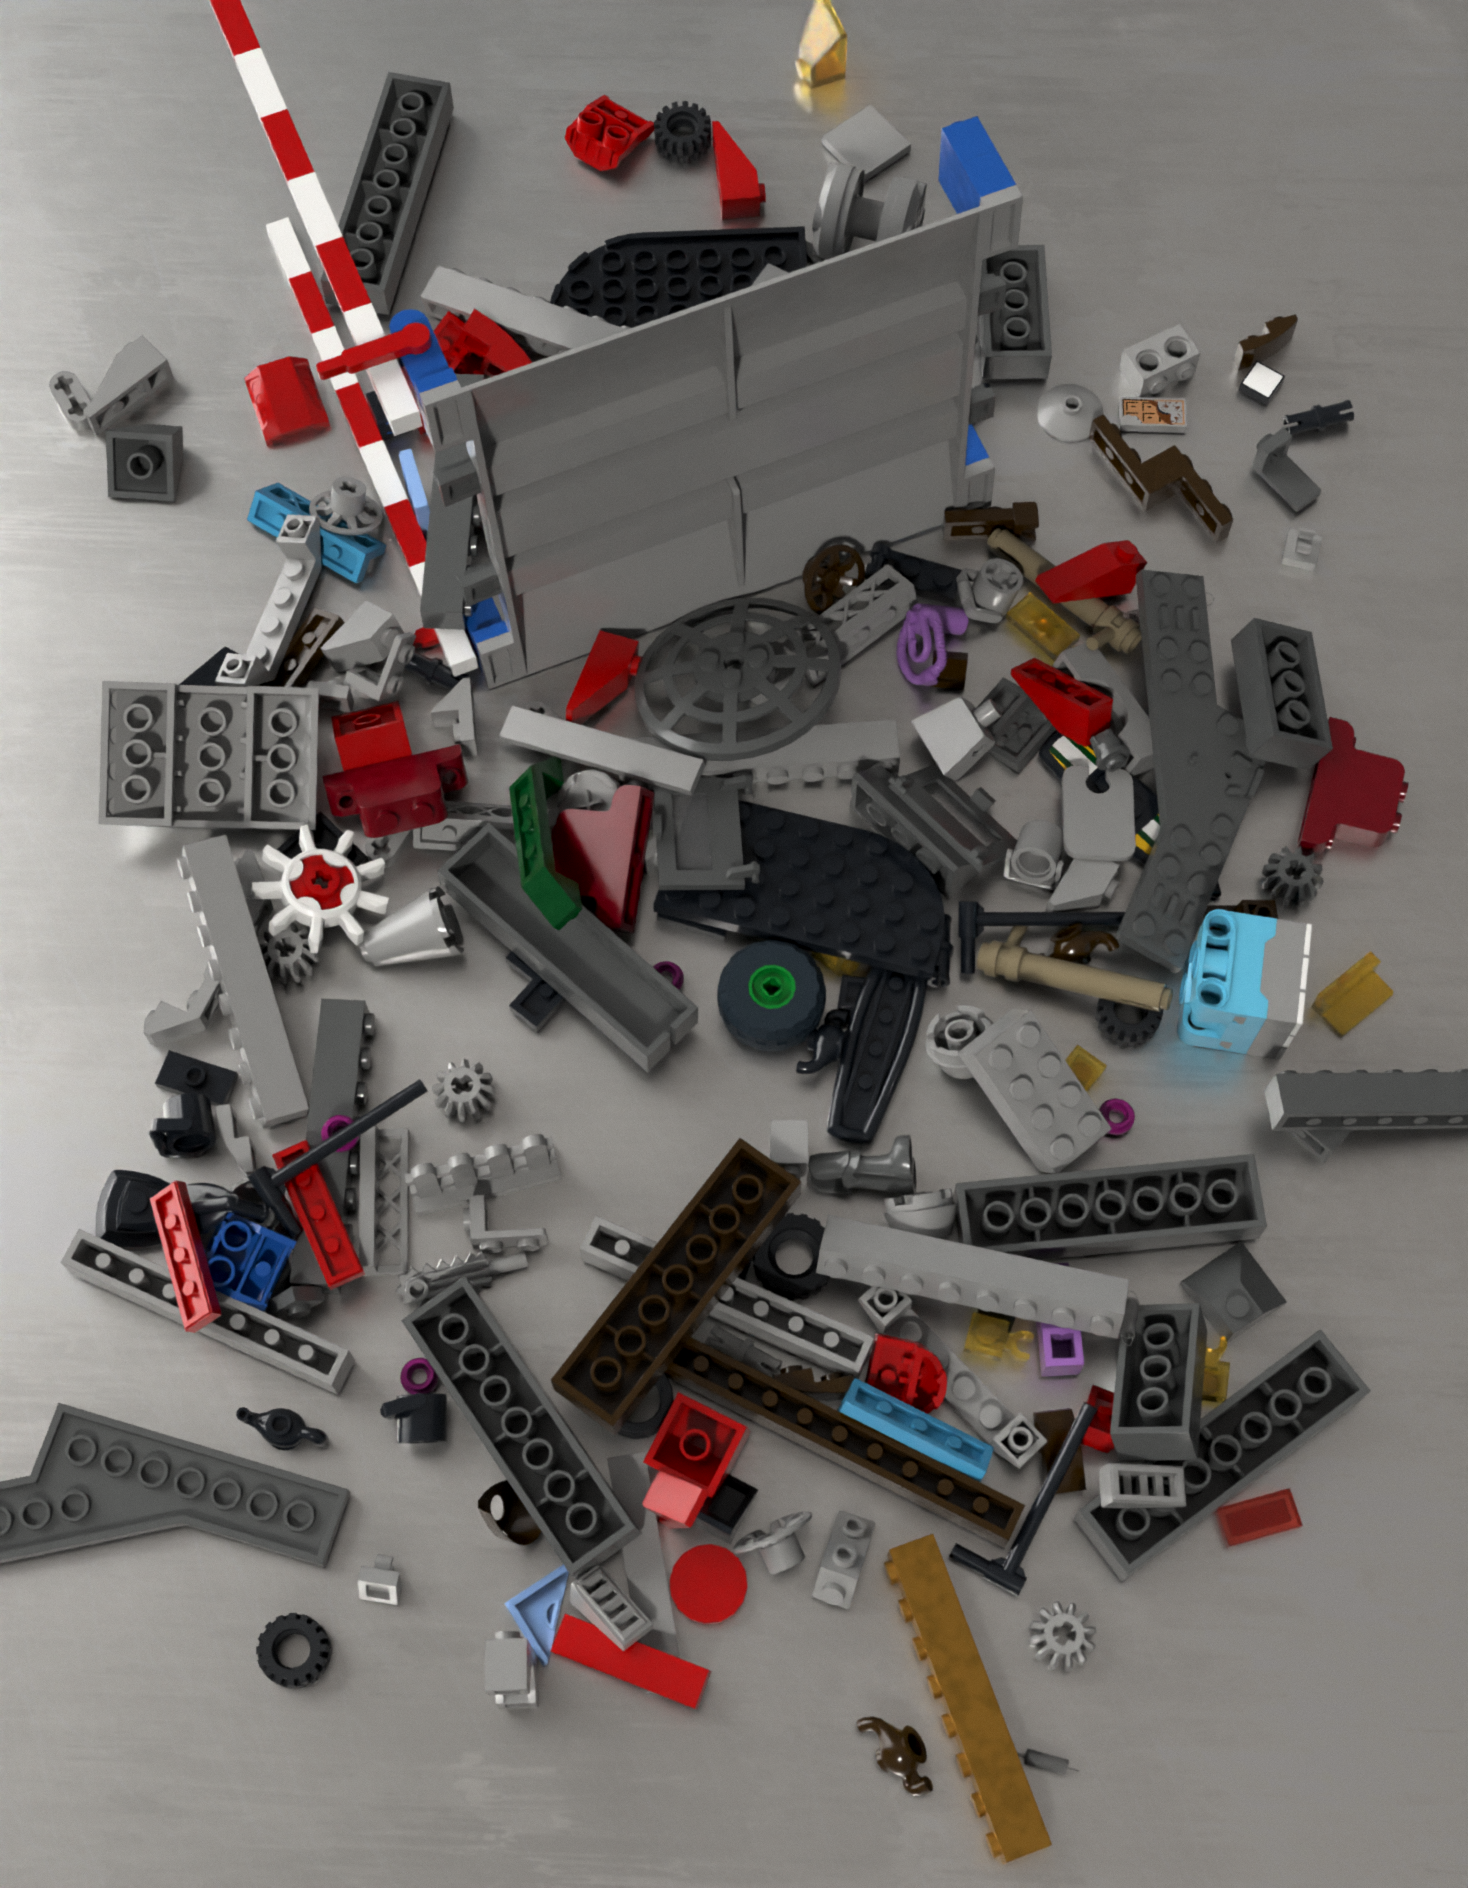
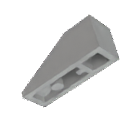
M143 335L134 342L126 344L116 354L85 413L91 430L96 436L174 378L168 360Z

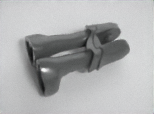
M910 1135L896 1137L890 1153L885 1155L861 1156L860 1150H845L814 1154L808 1160L813 1188L823 1193L852 1195L853 1189L857 1188L894 1192L902 1195L916 1193V1164L914 1157H912Z

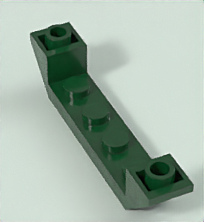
M554 756L531 765L509 787L521 888L552 927L561 930L570 920L578 916L582 910L579 883L555 870L546 800L561 789V786L564 784L561 759Z

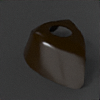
M508 1480L500 1481L491 1486L478 1500V1510L492 1533L500 1539L523 1546L535 1541L542 1532ZM496 1495L503 1502V1514L499 1520L494 1519L490 1508L492 1498Z

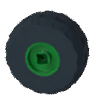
M767 940L747 945V947L739 952L737 951L730 958V961L724 966L720 975L717 1002L724 1025L738 1041L744 1045L756 1048V1050L782 1051L804 1042L810 1032L819 1026L826 1004V986L820 967L817 966L814 959L807 952L788 942Z

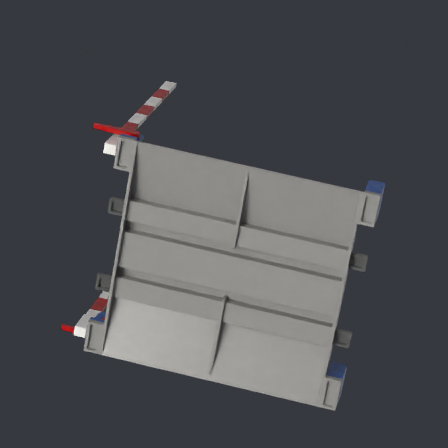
M209 0L355 341V347L344 349L289 217L266 224L268 234L322 362L316 364L319 378L321 380L330 379L420 596L422 595L427 542L418 525L416 516L355 373L366 369L394 436L422 427L421 413L425 430L435 453L466 442L470 458L458 461V463L454 462V464L444 468L440 467L433 471V476L439 487L440 496L445 507L477 494L491 561L456 574L467 606L473 605L472 617H466V629H427L422 627L415 631L416 638L413 643L415 649L420 647L426 649L440 644L454 677L477 669V656L479 667L488 689H492L590 653L599 630L631 638L675 622L686 614L704 606L725 600L738 599L801 576L805 565L829 546L836 544L848 545L861 554L872 550L873 545L876 543L886 545L943 524L944 511H952L956 508L978 510L991 506L995 467L972 424L994 417L996 396L991 387L985 388L984 385H979L972 388L977 318L980 315L1004 308L1007 285L1001 275L995 276L993 273L981 277L982 260L1018 248L1023 195L978 116L964 121H957L941 128L938 181L956 211V215L461 388L453 368H449L429 320L424 313L413 309L400 311L390 321L389 328L391 334L385 335L241 1ZM839 551L840 561L851 556L845 551ZM828 555L824 559L830 560V555ZM493 596H499L505 621L501 619L492 598Z

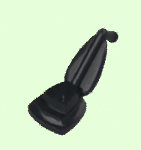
M112 1171L102 1189L97 1205L96 1237L127 1250H148L162 1247L150 1198L170 1185V1183L161 1178L136 1171ZM192 1183L186 1185L200 1236L219 1226L226 1218L228 1212H235L255 1219L258 1223H263L268 1217L269 1208L267 1205H258L238 1198L236 1194H231V1191L222 1186L211 1183Z

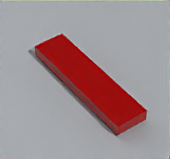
M306 1139L273 1154L272 1157L279 1170L311 1148ZM316 1163L284 1185L327 1285L332 1290L365 1275V1272L319 1166Z
M175 1180L151 1197L150 1202L184 1329L186 1332L196 1333L221 1316L222 1313L186 1183Z
M564 1614L550 1651L697 1710L712 1672L637 1641L625 1651H622L595 1625L568 1614Z

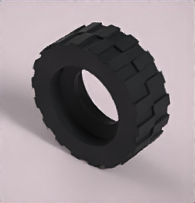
M786 1213V1216L782 1218L753 1256L755 1275L758 1281L763 1283V1288L776 1295L788 1298L790 1301H795V1299L801 1298L804 1300L808 1299L812 1294H818L821 1288L828 1284L830 1276L816 1273L819 1250L825 1230L820 1221L815 1218L811 1219L808 1215L802 1213L801 1215ZM787 1240H801L812 1251V1263L801 1274H788L777 1265L776 1251Z

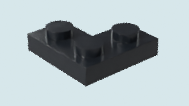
M511 951L506 957V963L529 980L530 983L511 1002L509 1008L511 1012L538 1032L566 999Z

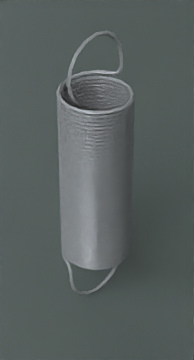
M1128 1297L1126 1301L1125 1315L1120 1329L1121 1339L1122 1337L1132 1338V1341L1135 1337L1139 1310V1300L1134 1297Z
M1028 1748L1026 1754H1022L1026 1755L1022 1756L1025 1757L1024 1764L1062 1775L1066 1774L1067 1768L1079 1771L1068 1767V1759Z

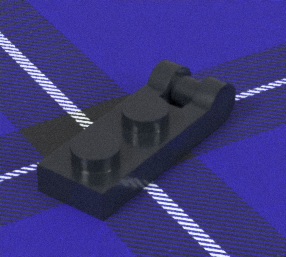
M881 543L873 545L870 552L871 563L866 564L865 567L866 580L882 569L884 564H889L914 585L916 595L950 605L954 604L958 592L956 577L962 571L961 569L897 552ZM888 578L880 585L892 588L896 583Z

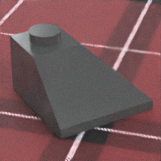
M146 424L107 429L108 497L175 501L183 463L182 426Z
M1242 1241L1180 1283L1195 1303H1200L1203 1315L1225 1345L1287 1303Z

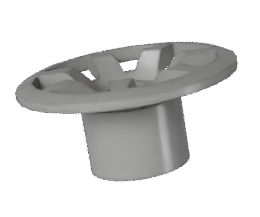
M352 477L336 479L332 484V490L315 496L309 506L310 516H317L322 528L343 535L370 533L381 525L383 519V512L380 506L373 499L366 496L365 484ZM321 501L327 504L326 506L316 507ZM374 511L376 519L366 513ZM333 513V515L329 518L327 522H325L318 516H328L329 514ZM356 518H358L361 521V523L369 526L357 528ZM341 519H346L348 529L336 526Z
M802 1511L780 1518L785 1521L784 1527H781L780 1521L777 1519L770 1523V1533L766 1534L762 1530H756L747 1534L736 1543L733 1548L734 1552L742 1553L759 1548L770 1574L789 1569L805 1559L804 1552L794 1531L805 1525L812 1518V1513Z

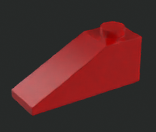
M712 121V142L722 220L760 217V203H766L765 184L758 183L756 168L719 121Z
M1129 540L1107 542L1037 575L1035 582L1053 604L1130 594L1136 585L1135 575L1142 569L1144 570L1148 562Z
M599 630L566 707V721L579 725L583 724L628 688L632 676L637 675L643 660V656L638 655L639 641Z
M1035 657L1011 669V676L1056 730L1072 739L1075 743L1087 747L1091 744L1090 739L1093 736L1110 728L1113 699Z

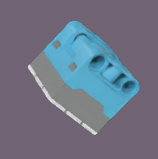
M1223 909L1210 911L1205 916L1199 929L1197 940L1192 944L1184 963L1177 1023V1034L1180 1040L1190 1046L1280 1060L1303 1022L1312 924ZM1209 927H1218L1222 931L1210 930ZM1191 1020V1022H1192L1193 1025H1195V1026H1197V1027L1204 1028V1029H1203V1030L1193 1029V1028L1190 1026V1024L1188 1023V1021Z

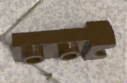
M1013 502L1012 508L993 506L978 510L956 508L952 511H944L943 540L989 538L994 530L1000 528L1002 530H1009L1023 542H1033L1036 540L1035 529L1039 527L1037 503Z

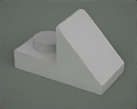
M469 677L463 678L431 711L434 727L453 726L455 744H461L464 756L478 755L474 698Z

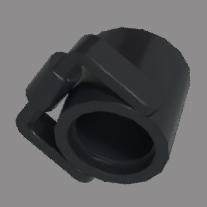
M185 1093L173 1096L163 1104L164 1118L152 1120L149 1136L154 1147L158 1149L159 1154L163 1157L197 1158L203 1152L211 1149L216 1143L211 1102L205 1095Z
M416 1393L396 1396V1400L382 1404L380 1409L381 1415L388 1420L397 1419V1443L418 1444L447 1441L446 1394Z

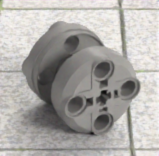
M830 162L813 218L812 255L827 260L849 252L854 237L879 242L922 227L925 215L924 205L927 183L907 177H894L885 202L863 197L864 169H859L854 165Z

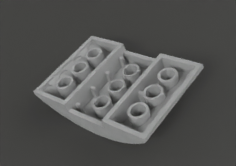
M102 681L99 824L236 830H300L301 826L308 825L310 830H316L319 688L229 687Z

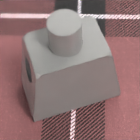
M959 697L915 718L911 722L942 774L957 781L994 746L995 739L987 726L1000 718L1002 713L992 699L975 708L970 701Z

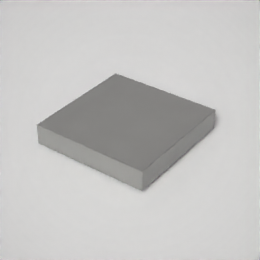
M871 104L822 136V144L841 163L864 169L865 182L911 151V143Z

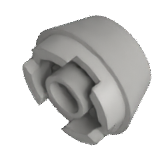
M970 1005L957 1006L958 1011L948 1013L941 1018L937 1014L931 1020L926 1032V1051L930 1058L951 1077L969 1079L973 1078V1075L958 1055V1052L994 1023L985 1016L984 1011L980 1008Z
M951 1188L940 1189L939 1192L922 1191L914 1194L897 1195L895 1198H885L887 1213L883 1215L890 1228L934 1238L952 1235L957 1203L953 1202Z

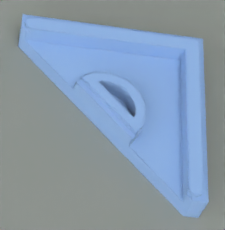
M564 1564L504 1603L523 1635L528 1639L543 1667L547 1666L550 1661V1651L554 1643L569 1572Z

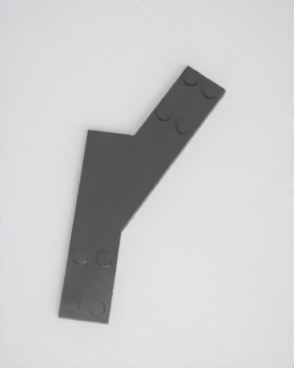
M58 1403L31 1475L0 1482V1563L186 1525L325 1567L350 1491L346 1488Z

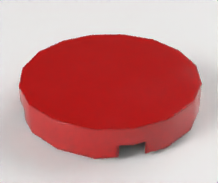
M714 1544L698 1545L684 1552L674 1564L669 1580L671 1598L678 1611L688 1619L703 1625L720 1624L733 1617L743 1604L748 1589L746 1571L739 1558L727 1548Z

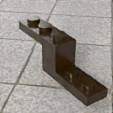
M1104 414L1092 420L1089 434L1090 441L1145 512L1179 494L1217 543L1228 537L1234 520L1230 509L1225 504L1219 502L1213 494L1209 482L1206 479H1201L1194 470L1192 461L1186 454H1182L1174 445L1141 463L1138 452L1134 448H1130L1123 440L1121 431L1116 424H1111Z

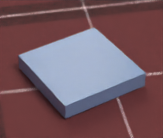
M407 449L400 451L399 459L413 512L427 542L429 505L412 450Z

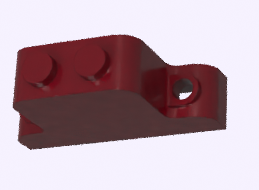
M1333 717L1328 719L1333 749L1315 764L1296 848L1301 846L1302 855L1305 857L1314 853L1316 858L1325 849L1330 850L1334 838L1372 848L1381 846L1390 832L1396 834L1399 829L1402 813L1396 812L1398 802H1404L1409 783L1403 781L1405 769L1400 761L1356 749V737H1354V729L1351 724L1345 720Z
M460 744L322 776L331 814L338 817L359 814L364 834L370 838L383 837L444 821L448 817L444 795L448 792L459 790L468 784Z
M635 785L619 787L613 795L611 808L608 811L566 809L562 811L551 832L556 872L579 883L581 900L597 901L596 918L605 926L618 932L633 934L655 794L642 786Z

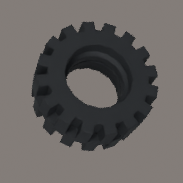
M1099 998L1095 1018L1099 1022L1098 1029L1100 1032L1104 1031L1106 1033L1105 1038L1110 1041L1113 1038L1116 1040V1045L1121 1046L1123 1042L1127 1043V1047H1134L1135 1043L1142 1045L1156 1033L1162 1020L1163 1009L1161 1012L1143 1009V1020L1139 1023L1129 1024L1119 1020L1115 1015L1114 1007L1117 1002Z
M289 1613L287 1616L280 1615L276 1617L273 1623L269 1622L265 1626V1632L263 1634L260 1633L258 1638L260 1642L259 1646H256V1654L259 1659L257 1660L259 1667L271 1681L285 1688L306 1687V1684H313L318 1680L317 1677L320 1674H324L327 1669L325 1668L326 1664L330 1662L331 1644L327 1633L317 1621L304 1614ZM288 1635H303L310 1645L309 1657L298 1667H285L278 1658L280 1643Z

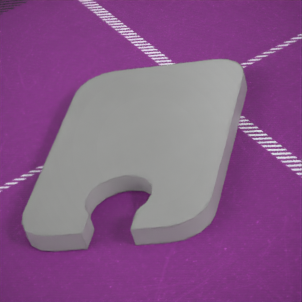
M1089 766L1068 767L1062 776L1063 846L1065 852L1076 859L1118 862L1131 859L1136 848L1132 776L1124 769H1118L1113 772H1109L1106 769L1105 780L1109 785V789L1104 793L1098 794L1090 791L1086 786V781L1089 777Z

